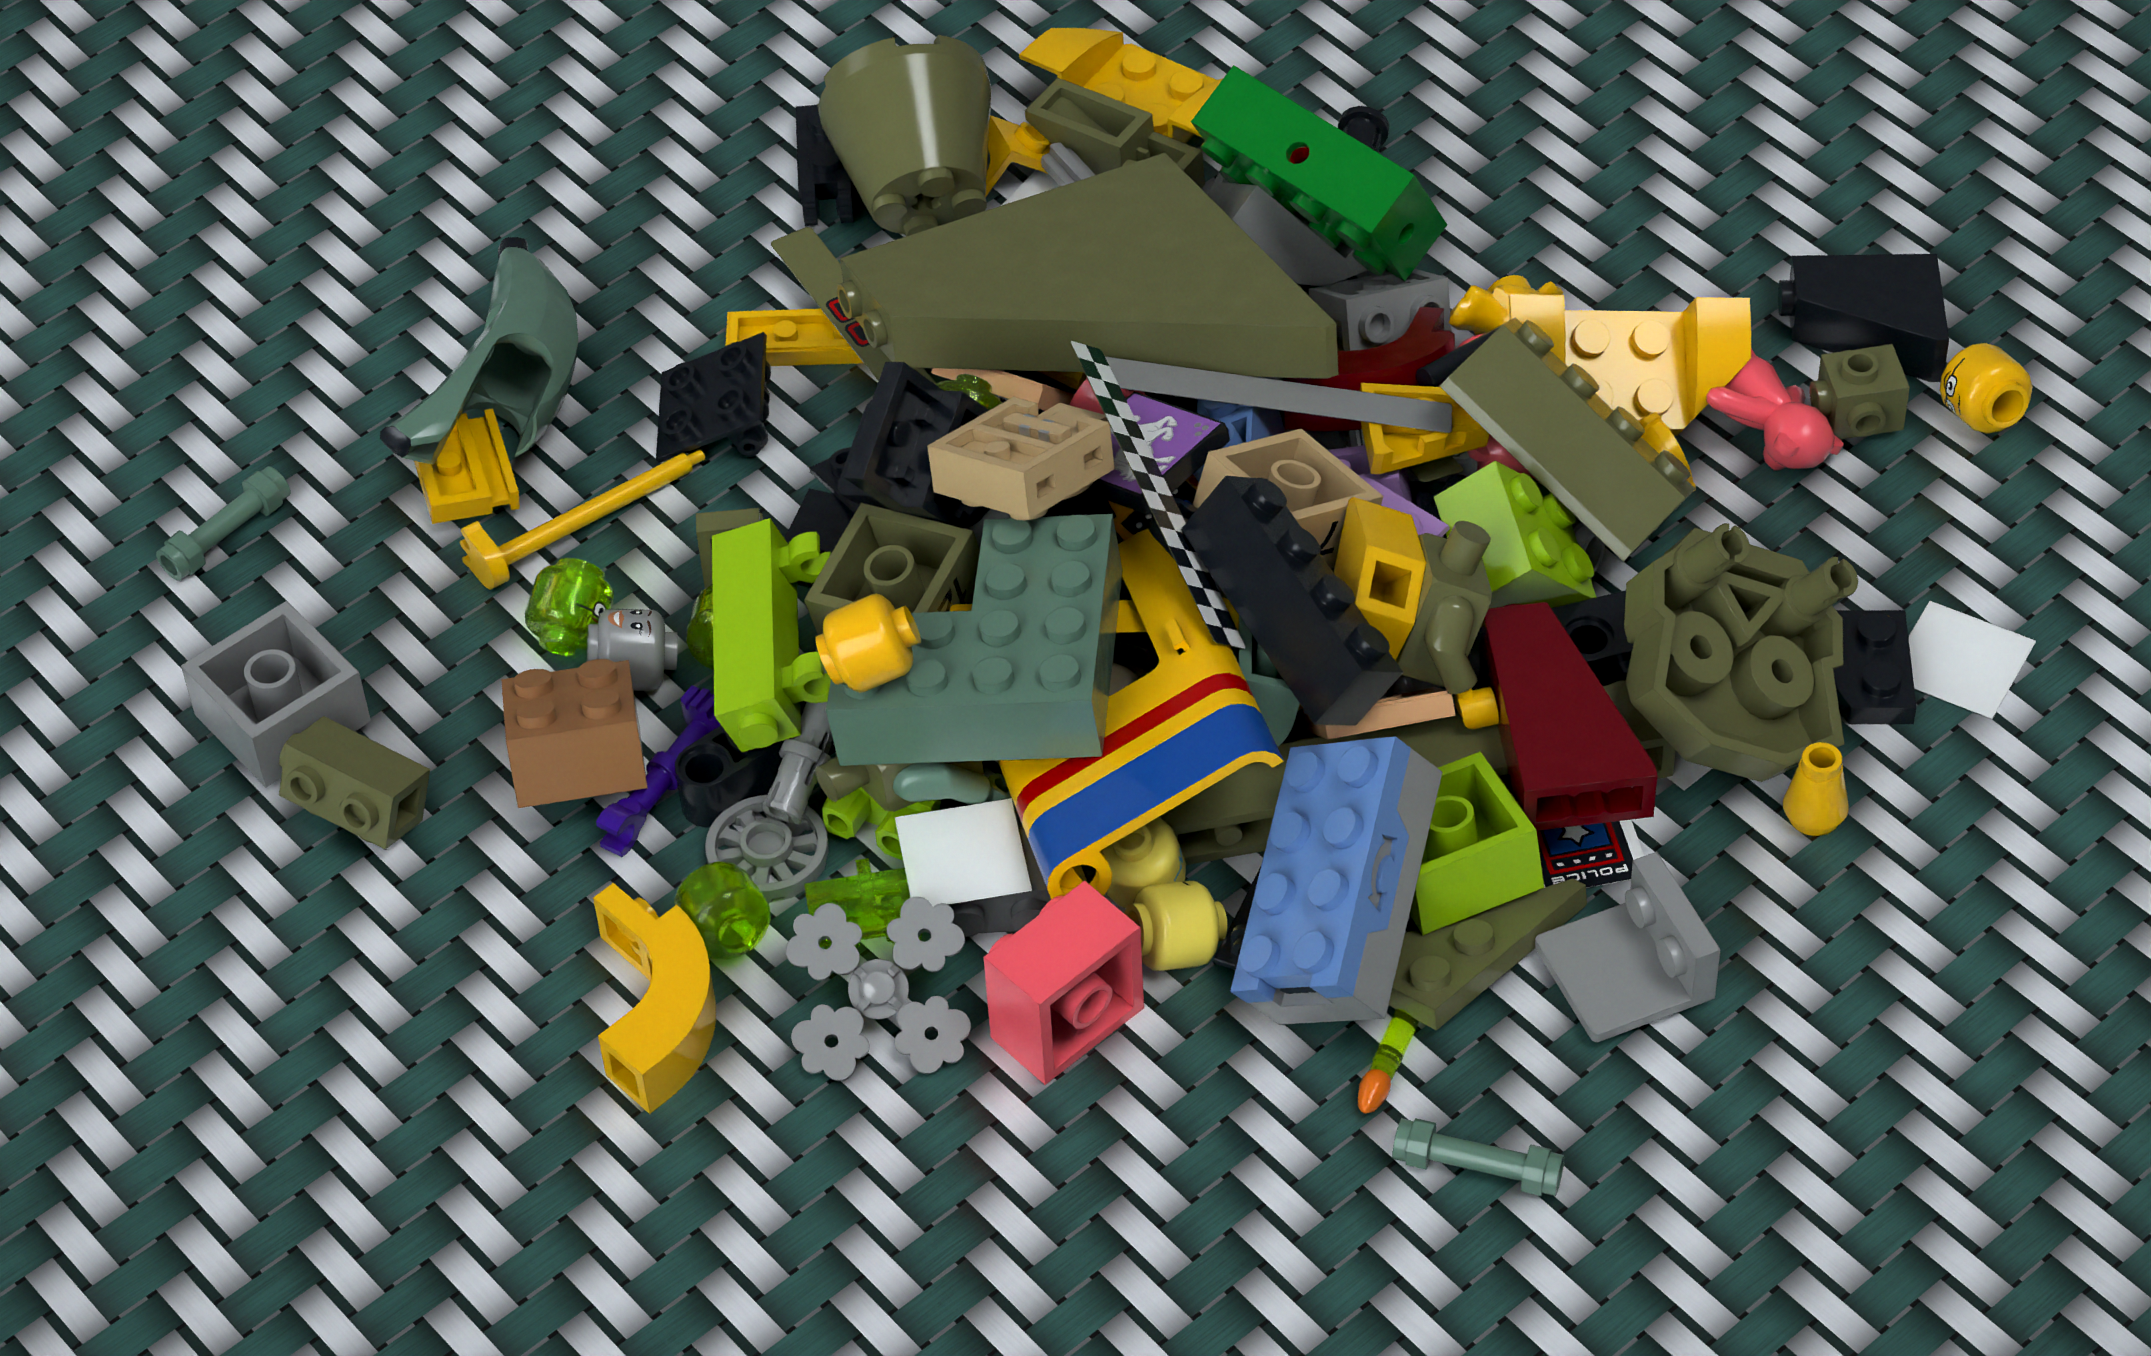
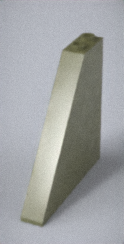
M1166 153L840 258L843 283L837 285V296L845 316L848 319L855 318L863 328L869 344L873 348L879 347L891 362H905L912 368L1084 372L1070 343L1074 341L1099 348L1105 357L1251 377L1328 379L1338 375L1336 322Z

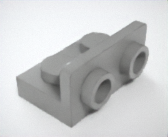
M1414 269L1405 282L1390 272H1385L1381 276L1371 275L1309 289V296L1334 319L1336 326L1342 327L1344 351L1369 349L1395 341L1405 334L1420 307L1444 308V330L1452 331L1451 324H1449L1450 300L1448 277Z

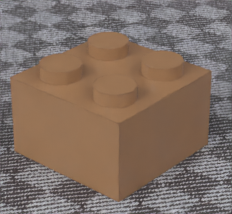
M595 659L583 663L579 668L553 672L545 669H530L519 673L514 678L501 679L506 745L518 808L647 788L640 725L629 660L613 662L608 659Z

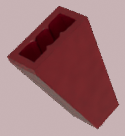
M1548 603L1510 604L1503 607L1489 608L1481 625V657L1488 687L1492 688L1499 714L1497 726L1514 799L1536 828V831L1654 817L1658 777L1655 764Z

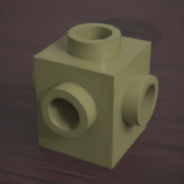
M1893 344L1821 355L1818 380L1811 381L1810 402L1812 407L1817 408L1826 416L1835 436L1839 439L1904 430L1910 386Z

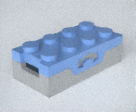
M1396 736L1290 747L1230 990L1231 993L1279 1025L1386 1018L1442 776L1441 770Z

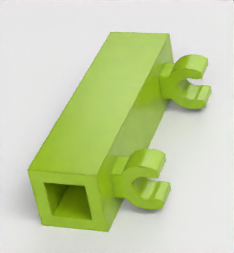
M771 518L712 535L714 716L741 752L755 748H764L773 743L800 736V702H827L831 682L828 673H824V665L818 652H808L799 656L797 581L814 583L830 557L831 552L820 554V536L817 532L799 534L788 544Z

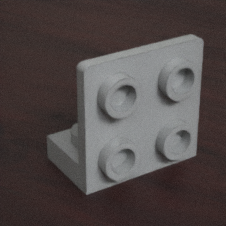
M1657 851L1633 860L1631 887L1625 893L1626 903L1541 933L1535 939L1536 951L1588 1036L1594 1042L1603 1041L1715 999L1720 948Z

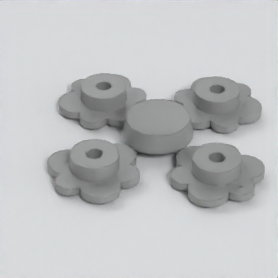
M912 897L906 900L901 907V918L893 919L887 926V935L891 941L895 942L892 952L895 963L884 959H874L858 966L860 956L855 946L862 939V930L858 924L847 922L846 914L840 906L826 903L817 908L814 916L801 914L796 917L793 923L796 935L788 941L786 946V955L791 964L799 968L808 967L809 975L816 981L826 980L832 972L838 975H848L853 972L848 984V994L854 1008L842 1007L834 1012L828 1005H818L811 1012V1020L799 1022L792 1030L791 1040L795 1049L803 1053L802 1066L806 1072L818 1074L824 1070L825 1074L832 1080L843 1081L848 1079L855 1071V1059L865 1057L870 1049L868 1039L861 1034L864 1028L862 1015L872 1019H884L897 1012V1023L902 1031L895 1037V1048L902 1055H910L911 1064L916 1071L922 1074H932L941 1068L943 1061L954 1064L962 1059L964 1048L961 1042L968 1037L971 1030V1022L967 1014L958 1009L949 1010L948 1002L941 996L930 997L925 1005L919 1002H908L905 1004L909 993L907 977L902 969L914 970L922 965L929 972H938L945 965V957L955 956L963 949L965 943L964 933L959 926L953 924L954 911L949 905L940 903L932 907L931 903L923 897ZM923 932L931 935V938L926 942L919 939V935ZM823 940H830L832 942L828 949L820 947V943ZM930 1030H935L938 1033L937 1038L934 1040L927 1039L925 1035ZM829 1038H836L838 1044L830 1048L826 1046V1041Z

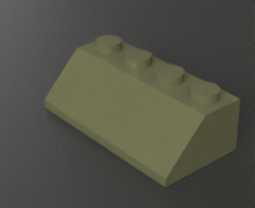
M1515 317L1497 329L1440 387L1624 562L1694 492L1696 488L1687 481L1691 474L1687 467L1672 453L1662 450L1659 454L1641 437L1645 433V429L1632 414L1619 406L1612 410L1596 394L1600 387L1589 373L1574 363L1567 367L1550 350L1554 347V343L1539 326L1529 320L1522 324Z

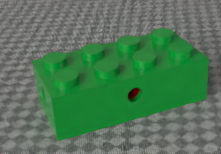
M1234 65L1191 121L1205 140L1201 145V149L1211 159L1223 166L1219 173L1229 183L1258 185L1294 216L1297 214L1308 221L1310 224L1307 227L1332 248H1336L1342 242L1355 250L1352 254L1354 259L1377 276H1381L1387 270L1405 282L1447 226V223L1414 174Z

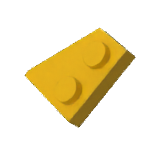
M1375 383L1360 384L1359 391L1435 401L1452 405V431L1450 433L1361 421L1371 474H1383L1487 446L1489 433L1441 387Z

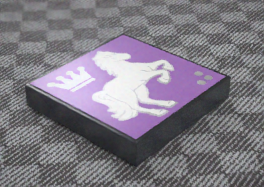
M1135 391L1126 398L1171 493L1205 464L1209 451L1221 449L1230 441L1224 422ZM1110 426L1115 469L1094 481L1084 492L1148 515L1151 512L1150 507Z

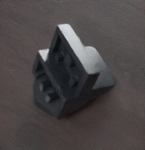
M885 362L873 399L867 404L838 482V492L857 504L864 503L960 528L975 525L991 509L983 506H967L959 499L934 493L927 445L989 410L963 391H944L905 362Z

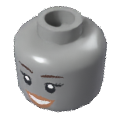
M606 609L601 613L598 624H588L587 662L595 659H608L613 662L629 660L634 691H654L660 687L663 681L664 670H676L677 632H665L664 619L659 612L644 609Z

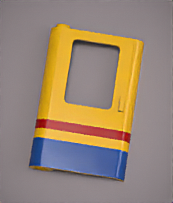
M1149 529L1134 534L1119 543L1118 547L1123 569L1122 580L1127 585L1159 657V663L1150 673L1109 696L1102 757L998 760L1051 899L1057 896H1065L1083 881L1087 882L1081 865H1088L1096 869V875L1088 884L1104 896L1112 883L1113 873L1105 854L1102 852L1103 849L1248 764L1263 762L1274 768L1284 762L1231 647L1218 644L1213 640L1175 559L1153 537ZM1183 648L1185 652L1180 654L1179 649Z

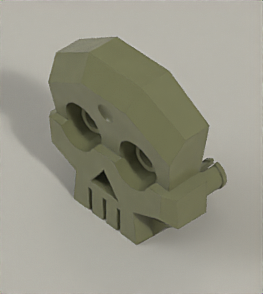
M1724 523L1715 528L1713 532L1693 528L1667 550L1663 556L1653 561L1626 583L1624 629L1627 641L1634 644L1626 677V686L1631 703L1685 761L1759 782L1797 768L1804 749L1813 743L1824 742L1836 748L1841 747L1845 743L1833 671L1843 665V618L1832 605L1856 591L1858 577L1854 567L1845 559L1838 563V557H1832L1809 573L1802 560L1749 544L1745 533L1737 526H1733L1729 530V523Z

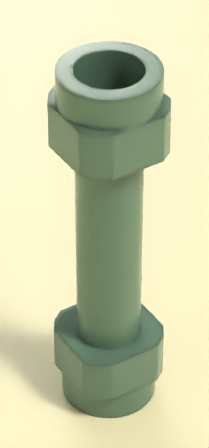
M267 466L261 472H254L242 482L244 492L189 535L179 530L164 542V546L156 552V557L161 567L170 577L177 581H180L186 575H193L206 564L203 554L259 511L265 516H269L283 505V500L291 494L290 487L285 478L271 466Z
M1401 1118L1392 1151V1159L1404 1161L1408 1166L1427 1170L1431 1160L1521 1181L1522 1192L1542 1196L1543 1193L1553 1196L1557 1195L1562 1178L1565 1155L1551 1152L1552 1149L1530 1144L1526 1154L1437 1134L1436 1123L1417 1118L1414 1121Z

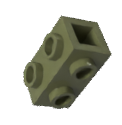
M325 716L301 733L293 734L284 744L279 757V764L282 767L279 796L297 804L308 812L320 816L385 850L423 820L430 774L429 768Z

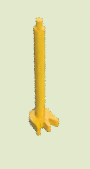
M700 449L689 455L681 453L498 547L484 531L480 523L475 521L461 529L465 539L460 541V545L467 553L466 556L462 557V561L487 589L491 590L509 581L508 565L692 472V466L704 461L705 455Z

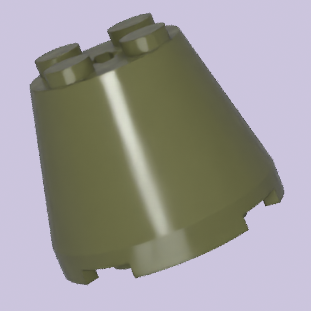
M942 35L937 36L934 44H909L896 46L895 38L892 37L871 43L850 53L824 76L826 87L817 104L822 128L870 215L880 227L891 232L909 236L986 210L985 193L991 84L985 61L977 50L965 42Z

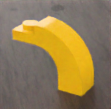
M612 883L593 897L600 936L608 945L639 970L650 981V985L641 1001L626 1015L599 1034L598 1039L606 1076L645 1111L651 1114L683 1088L702 1064L710 1048L716 1024V1001L708 953L696 925L678 905H675L661 917H658L655 910L644 899L637 897L633 900L616 884Z

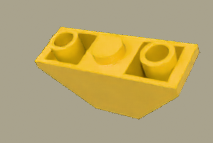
M1352 497L1348 500L1334 574L1351 588L1355 595L1354 603L1368 623L1385 636L1390 646L1389 652L1396 661L1415 623L1426 560L1412 515Z

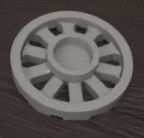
M760 795L741 800L724 810L712 823L707 833L705 850L711 875L714 876L725 892L734 896H743L746 898V901L771 903L773 898L783 897V900L798 895L807 889L806 886L809 883L815 882L826 866L829 853L828 837L822 819L808 805L800 824L794 822L793 824H785L766 812V818L756 820L755 813L763 812L761 807L767 795ZM731 824H735L736 826H742L743 831L739 832L729 827ZM805 830H813L811 834L800 835ZM724 845L731 847L730 849L724 850L718 849V847ZM815 851V854L812 856L803 854L806 852ZM735 866L731 871L724 869L725 867ZM788 867L799 870L800 872L793 875ZM772 872L778 879V882L769 883ZM755 873L754 882H747L746 880Z

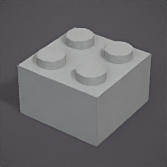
M285 601L181 665L195 716L265 788L281 779L280 753L286 741L293 734L301 733L323 716L353 731L371 722L359 671L288 601Z

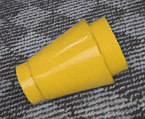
M1817 742L1804 749L1802 758L1783 798V809L1786 816L1789 818L1792 826L1803 834L1810 836L1829 834L1845 820L1849 811L1842 754L1835 746L1829 743Z

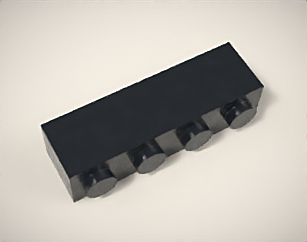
M1225 476L1180 530L1314 725H1357L1403 673L1389 652L1390 646L1387 639L1379 630L1368 623L1356 606L1353 591L1342 579L1335 576L1320 554L1321 548L1318 541L1312 534L1303 529L1286 506L1287 499L1282 490L1265 478Z

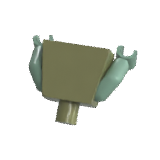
M836 753V757L815 769L820 787L832 801L836 802L862 787L885 811L895 812L921 801L953 799L973 805L1012 798L1011 794L1008 793L1009 789L1002 774H992L989 778L983 775L982 761L840 766ZM1013 802L1014 811L1016 812V807Z

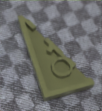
M1569 879L1539 889L1425 935H1422L1419 929L1406 932L1389 1006L1438 1030L1533 951L1537 935L1564 925L1587 905L1586 885L1575 879Z

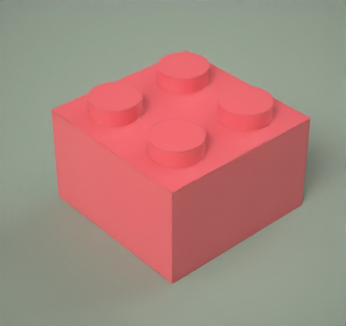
M1083 881L1065 896H1057L1051 899L1036 918L1016 933L1001 937L991 947L989 953L983 957L990 1037L1044 1085L1144 1009L1141 927L1086 881Z

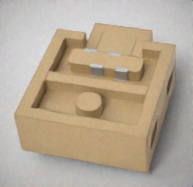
M1012 397L927 445L934 493L959 499L967 506H983L1004 512L1016 520H1033L1044 516L1050 507L1062 500L1079 495L1087 490L1094 481L1115 469L1110 423L1106 416L1063 403H1058L1038 414L1037 403Z

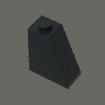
M1937 254L1792 256L1790 279L1780 280L1778 287L1779 316H1789L1792 341L1832 353L1893 344L1905 375L1928 382H1941V376L1946 365L1949 334Z

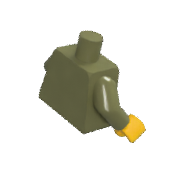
M1458 521L1455 523L1448 539L1429 533L1418 535L1426 560V567L1415 623L1396 662L1403 671L1402 675L1445 687L1448 693L1455 694L1456 709L1462 716L1465 727L1473 730L1499 723V714L1492 688L1485 687L1472 690V687L1477 682V677L1468 659V655L1492 600V591L1482 559L1491 537L1483 528L1474 523Z

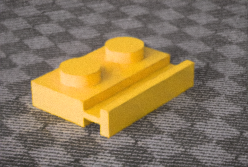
M493 408L484 410V417L468 419L467 414L463 413L451 431L434 464L414 461L432 524L493 514L492 507L509 504L511 510L520 509L519 490Z

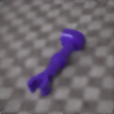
M691 685L680 698L682 713L687 727L666 752L658 751L647 763V788L633 790L627 798L608 805L601 812L596 825L608 832L600 841L602 848L620 857L625 856L634 846L640 829L646 821L648 812L667 790L678 788L675 761L679 753L721 725L714 716V694L712 695L710 690L703 687L700 691L699 688Z

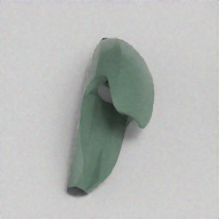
M507 237L500 243L498 248L499 260L483 333L470 347L457 367L433 393L408 413L380 431V439L393 453L405 459L434 464L460 416L470 409L486 410L493 408L496 415L507 420L516 428L520 438L514 457L527 452L544 435L565 400L578 354L577 315L565 287L540 259L528 252L526 239Z

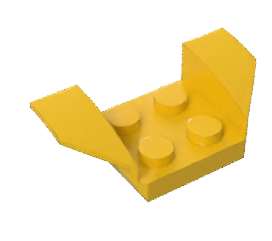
M1050 28L1019 54V59L1057 75V78L1151 113L1153 116L1154 132L1183 143H1187L1194 135L1202 137L1191 121L1223 80V78L1216 80L1132 43L1124 44L1123 32L1086 28Z
M1509 295V321L1516 317L1522 324L1529 320L1539 326L1554 343V347L1550 351L1567 367L1574 363L1589 373L1600 387L1596 394L1612 410H1615L1618 406L1622 407L1638 421L1650 413L1657 412L1674 436H1678L1708 405L1706 400L1708 391L1711 388L1725 387L1751 359L1750 298L1696 297L1683 312L1565 310L1564 295Z

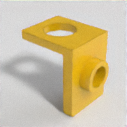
M990 115L988 143L990 164L987 170L985 198L1011 162L1047 173L1042 167L1041 159L1043 155L1049 153V147L1052 143L1030 123L1022 122L1018 125Z

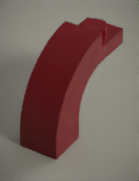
M1420 307L1405 334L1395 341L1369 349L1338 351L1337 376L1328 379L1283 378V381L1354 391L1360 390L1361 383L1420 386L1416 379V371L1455 350V333L1451 330H1444V308ZM1284 411L1285 429H1303L1307 431H1349L1362 429L1361 421Z

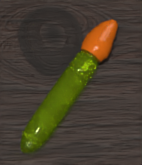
M1401 1008L1395 1009L1373 1057L1370 1069L1360 1081L1358 1108L1364 1114L1374 1112L1387 1099L1391 1088V1080L1397 1072L1420 1022Z

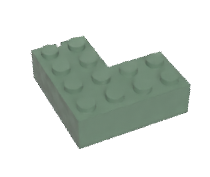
M1113 514L1050 516L1025 521L1013 518L984 519L972 610L911 613L918 627L921 643L912 646L913 665L904 676L861 693L853 691L845 683L836 685L831 680L826 713L839 765L1102 757L1123 572Z

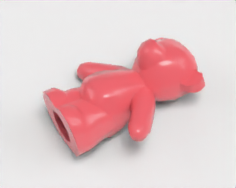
M1752 348L1751 359L1725 387L1711 388L1706 395L1707 403L1715 410L1723 412L1729 418L1743 425L1764 431V461L1774 471L1784 468H1814L1825 461L1829 454H1839L1844 446L1842 440L1834 435L1826 416L1817 408L1804 404L1806 397L1803 389L1796 385L1786 387L1785 389L1774 367L1768 361L1756 356Z

